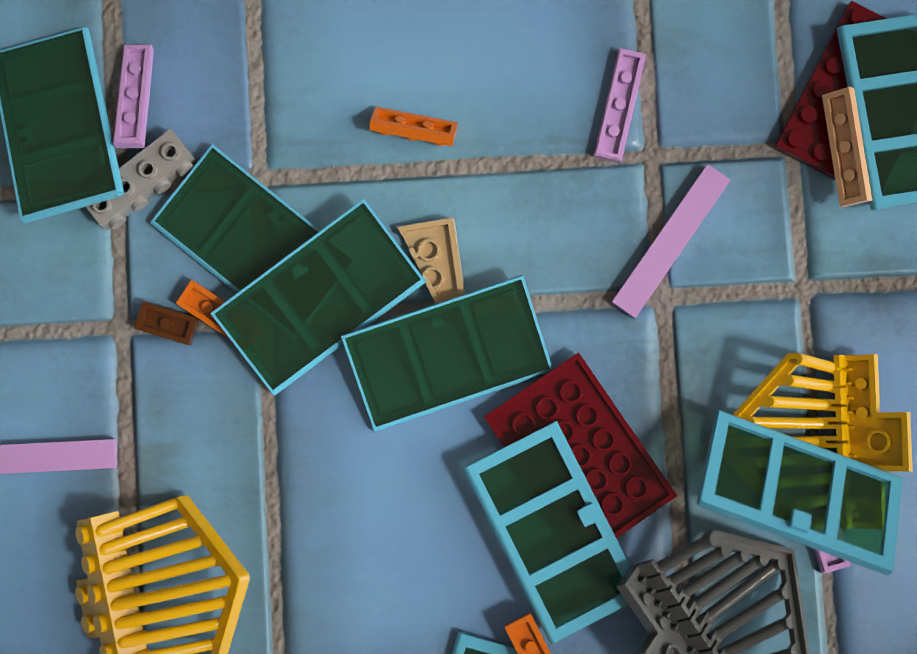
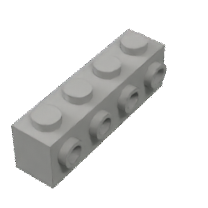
M169 129L119 168L124 189L123 196L85 207L100 226L107 230L111 228L116 229L126 222V217L133 211L137 212L145 208L149 203V199L155 194L167 191L171 187L173 180L179 176L183 177L189 174L194 168L193 165L198 161L172 129ZM109 176L90 191L111 186Z

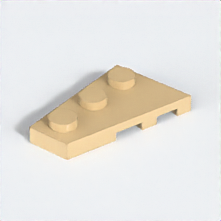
M447 218L399 226L398 229L422 276L425 277V284L434 302L438 303L465 294L455 219Z

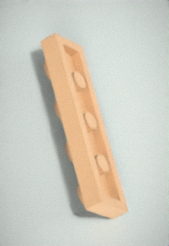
M846 87L824 94L822 99L840 207L872 201L854 88Z

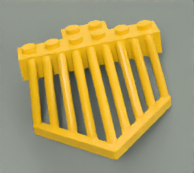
M787 353L732 414L770 429H836V436L791 437L821 448H837V453L884 471H913L910 412H880L877 354L834 355V362L806 354ZM798 365L831 373L834 375V381L790 374ZM779 386H790L835 393V399L771 395ZM760 407L836 411V417L752 416ZM728 425L722 460L761 499L764 480L753 469H766L768 457H741L734 449L770 448L771 440L763 437H733L740 429ZM811 455L782 456L780 468L832 467L833 463ZM846 468L839 520L840 530H883L884 499L882 481ZM831 473L778 478L777 490L830 485ZM829 493L791 501H783L776 494L773 513L778 518L790 522L791 513L794 509L803 511L827 506ZM826 515L812 519L810 529L813 531L824 529Z
M188 495L166 500L120 517L119 511L76 521L75 535L77 542L82 548L83 557L81 565L84 573L87 574V578L76 580L77 588L75 595L77 602L82 608L83 617L81 618V625L83 631L87 634L88 638H100L99 654H195L210 650V654H228L250 577ZM175 509L182 515L181 518L127 536L123 535L124 528ZM191 527L197 535L133 555H127L129 547ZM205 546L211 554L174 565L131 574L130 568L198 547ZM214 566H220L226 573V575L150 592L135 593L134 587ZM229 587L227 595L149 612H139L138 606ZM222 609L221 616L152 631L143 630L142 625ZM216 630L215 637L155 650H149L146 647V644Z

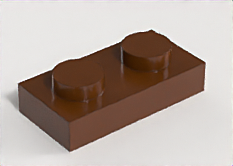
M143 301L134 329L191 346L200 319Z

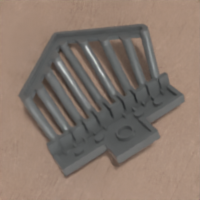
M712 530L705 532L700 539L658 562L651 559L631 565L616 586L649 634L637 654H739L785 630H789L791 644L788 648L771 654H810L794 550L791 548ZM716 548L667 577L665 576V571L705 549ZM724 559L717 565L713 566L703 574L699 575L689 583L685 584L684 586L676 590L677 584L683 582L684 580L690 578L698 572L706 569L714 563ZM744 563L736 570L728 574L726 577L721 579L719 582L714 584L712 587H710L702 594L697 596L695 599L687 603L691 595H693L703 587L707 586L714 580L718 579L728 571L732 570L739 564ZM760 567H763L755 574H753L751 577H749L746 581H744L742 584H740L738 587H736L734 590H732L730 593H728L726 596H724L721 600H719L717 603H715L713 606H711L709 609H707L705 612L698 616L703 607H705L707 604L712 602L721 594L729 590L738 582L746 578L755 570H757ZM780 571L782 583L777 590L769 593L707 634L717 617L776 572ZM780 601H785L786 615L782 619L717 650L724 637Z

